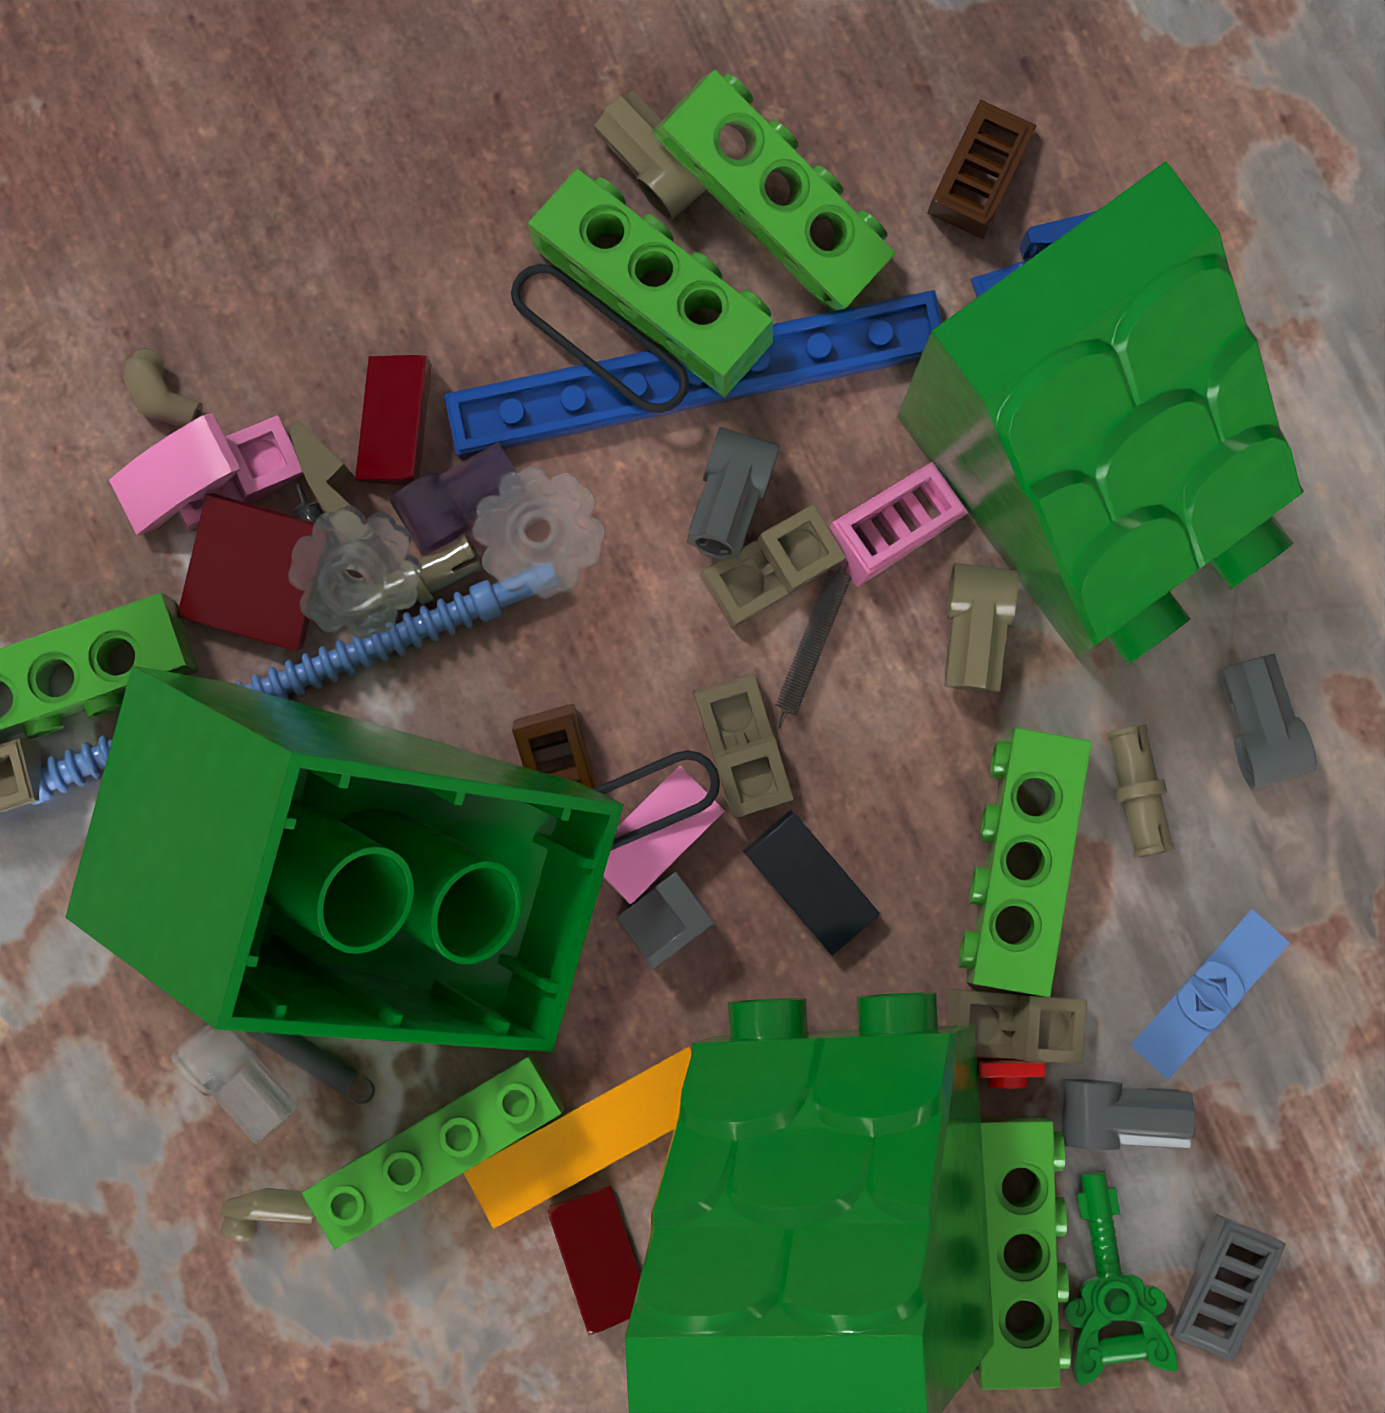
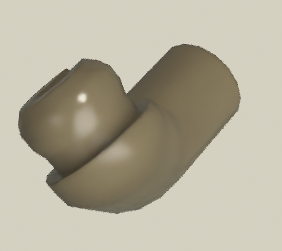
M138 349L131 358L125 361L122 379L138 411L146 417L178 428L199 418L203 408L201 402L168 391L162 377L164 373V359L153 349Z
M264 1188L228 1199L220 1215L225 1216L221 1233L229 1240L251 1241L257 1232L256 1220L311 1224L313 1213L301 1194L303 1191Z

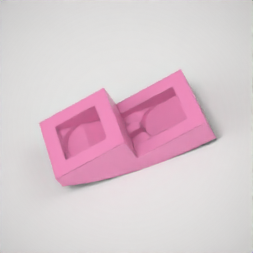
M213 413L200 416L150 447L123 467L109 481L136 535L156 531L187 503L205 499L206 494L214 493L239 472L241 468Z
M278 415L225 436L241 470L214 493L251 504L304 475L294 447ZM204 499L189 502L177 512L187 532L198 528Z
M680 765L617 827L615 838L692 806L703 800L707 792ZM714 800L711 806L698 814L610 851L603 878L631 905L725 810Z

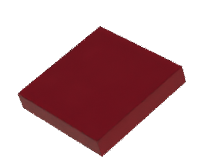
M215 493L206 494L177 617L296 652L303 649L332 527Z

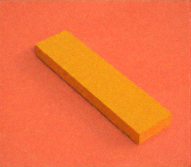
M690 1046L683 1048L533 1131L465 1171L464 1175L493 1229L675 1129L679 1114L681 1091L691 1059L692 1050Z

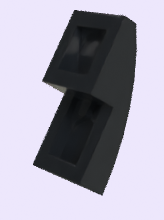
M789 810L743 850V853L832 956L880 915L879 911L792 810Z

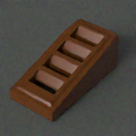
M980 99L932 198L927 214L984 239L1037 125ZM984 121L1017 135L1018 137L1014 145L1012 146L981 132L980 129ZM976 143L1006 157L1007 160L1004 166L970 151L973 144ZM964 163L998 178L995 185L992 186L961 172ZM954 184L988 198L985 206L951 192Z
M574 704L525 716L513 722L512 732L523 767L541 772L539 763L573 754L575 764L544 773L572 781L580 780L581 784L591 789L597 787ZM565 729L568 739L534 747L532 738Z

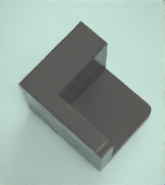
M674 872L618 916V922L643 954L645 961L652 970L715 924L677 872Z

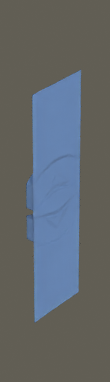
M1251 909L1130 1046L1169 1080L1212 1030L1217 1028L1227 1017L1228 1012L1234 1009L1243 999L1245 993L1285 950L1290 942Z

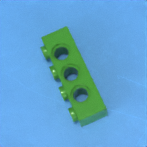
M714 69L698 81L651 134L828 311L845 309L896 254L884 241L888 237L886 230L872 215L863 210L856 213L840 196L844 192L842 185L829 171L819 165L812 168L795 151L799 147V143L785 126L773 119L768 123L750 105L754 98L742 82L728 73L722 77ZM725 126L737 129L745 140V152L740 160L726 156L720 147L719 135ZM770 172H777L788 181L790 195L784 206L775 204L766 194L765 180ZM817 216L826 219L834 231L833 243L827 251L818 248L810 236L811 224Z
M577 168L528 222L533 248L725 398L773 343V319L770 317V309L754 293L745 289L738 293L722 280L721 271L706 256L699 252L689 255L673 242L674 237L672 233L657 218L649 214L641 218L625 205L626 200L624 196L609 181L601 177L593 181ZM603 234H615L622 238L619 244L609 249H601L592 244L597 237ZM651 271H663L671 276L665 284L657 287H650L640 282V279ZM700 308L713 309L720 315L716 321L707 325H698L688 319V316L693 311Z
M160 592L0 648V686L8 685L13 694L11 709L7 714L0 717V744H2L1 740L23 732L26 739H34L52 734L64 728L63 718L85 711L87 718H94L121 709L122 697H124L131 669L125 674L115 676L109 666L110 654L120 644L130 643L135 651L133 666L184 675L199 671L180 617H177L178 608L175 600ZM69 664L74 673L73 685L66 694L55 697L49 686L50 676L58 666Z
M1013 728L1008 731L1006 742L996 740L990 765V778L999 779L996 803L985 804L979 832V841L989 842L985 868L975 866L969 891V904L978 906L975 930H964L958 959V968L968 969L966 982L1050 997L1092 741L1021 728ZM1026 780L1040 783L1047 792L1048 804L1044 812L1039 816H1030L1024 813L1017 803L1018 788ZM1016 843L1029 845L1037 855V869L1026 880L1015 878L1009 872L1006 865L1007 853ZM1015 906L1026 916L1027 931L1022 939L1009 944L1003 941L997 934L995 922L998 914L1004 908Z
M533 1052L314 1183L301 1194L333 1249L336 1250L562 1114L566 1106Z
M1045 1116L980 1117L994 1345L973 1371V1377L981 1390L1061 1388L1060 1369H1069L1071 1362L1069 1332L1067 1328H1059L1058 1303L1068 1302L1069 1297L1068 1270L1065 1262L1057 1263L1056 1237L1066 1236L1067 1232L1064 1197H1055V1171H1063L1065 1167L1062 1131H1053V1121ZM1015 1168L1029 1169L1033 1176V1187L1029 1195L1019 1201L1005 1199L1002 1193V1182L1006 1174ZM1019 1234L1032 1236L1035 1242L1033 1257L1021 1266L1006 1264L1003 1253L1008 1240ZM1019 1301L1035 1303L1037 1316L1031 1327L1019 1332L1006 1328V1313L1014 1303Z

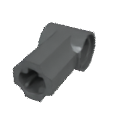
M721 426L719 427L703 477V481L706 484L689 528L688 544L696 547L701 554L716 559H739L758 499L763 500L780 445Z
M1275 653L1219 670L1238 731L1234 738L1236 756L1248 786L1255 790L1315 772L1317 760L1310 733L1302 719L1294 715Z
M1065 1079L1062 1130L1065 1146L1094 1150L1120 1149V1144L1190 1148L1195 1129V1109L1192 1092L1163 1088H1125L1123 1083L1113 1081Z

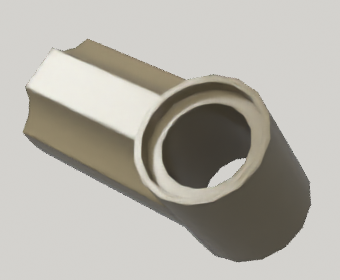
M632 90L626 95H620L604 110L600 119L594 124L595 133L637 176L636 182L648 200L665 217L673 221L707 189L651 134L662 120Z
M962 563L953 564L947 600V619H951V628L947 647L944 687L973 692H1000L1007 626L1012 625L1016 610L1019 585L1018 570Z

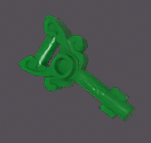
M1105 1171L1082 1173L1080 1178L1083 1191L1075 1192L1079 1218L1081 1220H1088L1097 1276L1087 1279L1082 1283L1079 1288L1081 1297L1074 1296L1068 1298V1302L1063 1305V1316L1072 1327L1078 1328L1074 1338L1071 1360L1073 1376L1079 1386H1084L1099 1376L1104 1370L1103 1365L1146 1359L1161 1370L1177 1371L1178 1364L1175 1350L1165 1329L1155 1318L1165 1311L1167 1305L1165 1293L1154 1285L1144 1286L1143 1280L1133 1273L1121 1271L1114 1220L1112 1218L1113 1215L1120 1214L1116 1188L1108 1187ZM1126 1320L1128 1322H1136L1140 1327V1333L1098 1339L1099 1330L1113 1321Z

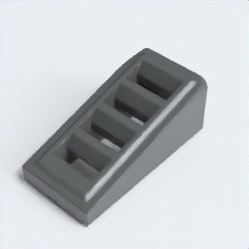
M1216 1214L1170 1335L1233 1361L1274 1275L1286 1243L1266 1233ZM1233 1243L1255 1252L1252 1264L1227 1255L1226 1252L1230 1244ZM1221 1266L1245 1276L1246 1279L1243 1287L1240 1288L1215 1278L1219 1267ZM1212 1290L1236 1300L1237 1303L1234 1311L1230 1312L1204 1301L1208 1291ZM1198 1313L1227 1324L1228 1327L1224 1337L1193 1325Z

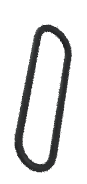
M537 264L527 267L518 274L512 284L511 298L513 305L520 314L634 405L647 412L663 413L673 410L682 403L688 393L689 378L687 371L678 360L561 269L549 264ZM545 273L551 274L562 281L669 365L678 374L680 381L679 390L676 395L669 401L660 404L650 403L638 396L525 306L520 296L521 286L525 280L532 275Z
M690 750L676 752L593 788V790L606 794L684 760L697 761L709 773L710 789L703 800L615 838L611 851L698 814L711 806L719 793L720 787L718 770L711 759L700 752Z

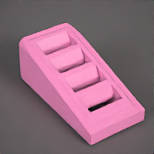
M932 461L832 522L829 530L846 556V559L839 564L844 570L848 561L845 573L852 578V583L858 587L965 517L968 511ZM920 487L939 516L931 519L913 491ZM895 503H900L916 526V530L913 532L909 530L893 507ZM877 516L895 543L889 546L871 519Z

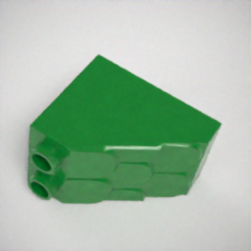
M1167 161L930 332L897 418L928 460L934 462L969 515L1008 567L1018 570L1020 583L1076 658L1107 637L1126 664L1129 665L1191 620L1170 592L1174 587L1210 562L1231 590L1294 544L1273 515L1303 494L1304 490L1299 482L1291 448L1280 429L1258 340L1247 325L1218 228Z
M132 666L65 918L215 1030L553 1052L624 804L576 781L465 751L443 742L252 690L235 683Z
M936 992L857 996L858 1029L808 1031L806 998L728 1002L729 1035H719L692 1043L691 1059L681 1091L679 1114L651 1212V1235L625 1335L629 1413H942L994 1345L975 1025L938 1026Z

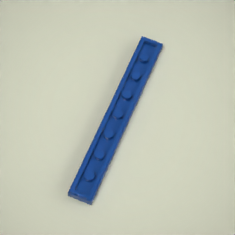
M931 290L773 324V343L725 398L684 367L689 378L688 393L681 404L673 410L663 413L647 412L637 407L584 364L446 393L444 398L458 459L919 361L930 332L942 323L936 292ZM651 351L597 361L599 365L650 403L660 404L667 402L679 390L680 381L678 374Z

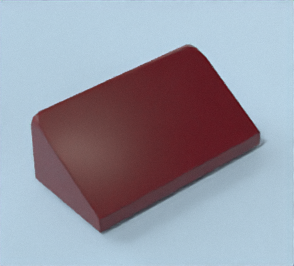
M390 355L368 357L355 474L356 481L419 487L432 367L428 356Z
M611 1185L550 1205L547 1210L588 1335L602 1332L629 1320L641 1274Z

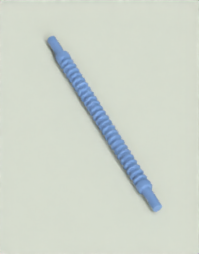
M551 561L493 585L490 581L484 580L470 586V594L462 596L460 592H455L453 595L454 601L451 603H445L440 598L437 600V608L429 610L427 606L422 605L420 607V615L412 617L409 612H405L401 623L395 624L392 619H388L386 621L387 628L379 631L376 626H371L369 629L370 635L362 638L359 633H354L352 636L353 642L350 644H345L339 639L335 643L336 649L328 651L326 647L321 646L319 648V656L311 658L308 653H304L300 664L295 665L291 660H287L283 671L278 672L275 667H270L266 678L253 674L251 676L252 683L244 685L238 680L235 684L287 700L288 695L293 692L299 697H303L307 686L312 685L314 689L320 690L322 688L321 681L329 678L332 683H337L339 681L338 674L346 672L352 677L356 673L355 667L363 665L365 669L370 670L374 659L380 658L383 663H387L391 652L397 651L400 656H404L406 654L405 647L413 644L417 649H421L423 647L422 640L430 637L433 642H438L440 639L439 633L448 631L453 636L456 634V626L464 624L466 628L471 629L474 619L480 617L483 622H488L502 615V608L558 586L560 583ZM102 735L98 739L99 745L95 747L85 742L81 746L82 752L76 754L73 750L67 749L64 753L65 759L59 761L55 756H50L47 760V766L43 767L41 764L39 801L32 804L37 805L51 799L54 796L55 789L62 793L68 792L69 783L75 781L77 785L84 786L86 776L88 775L101 779L112 740Z

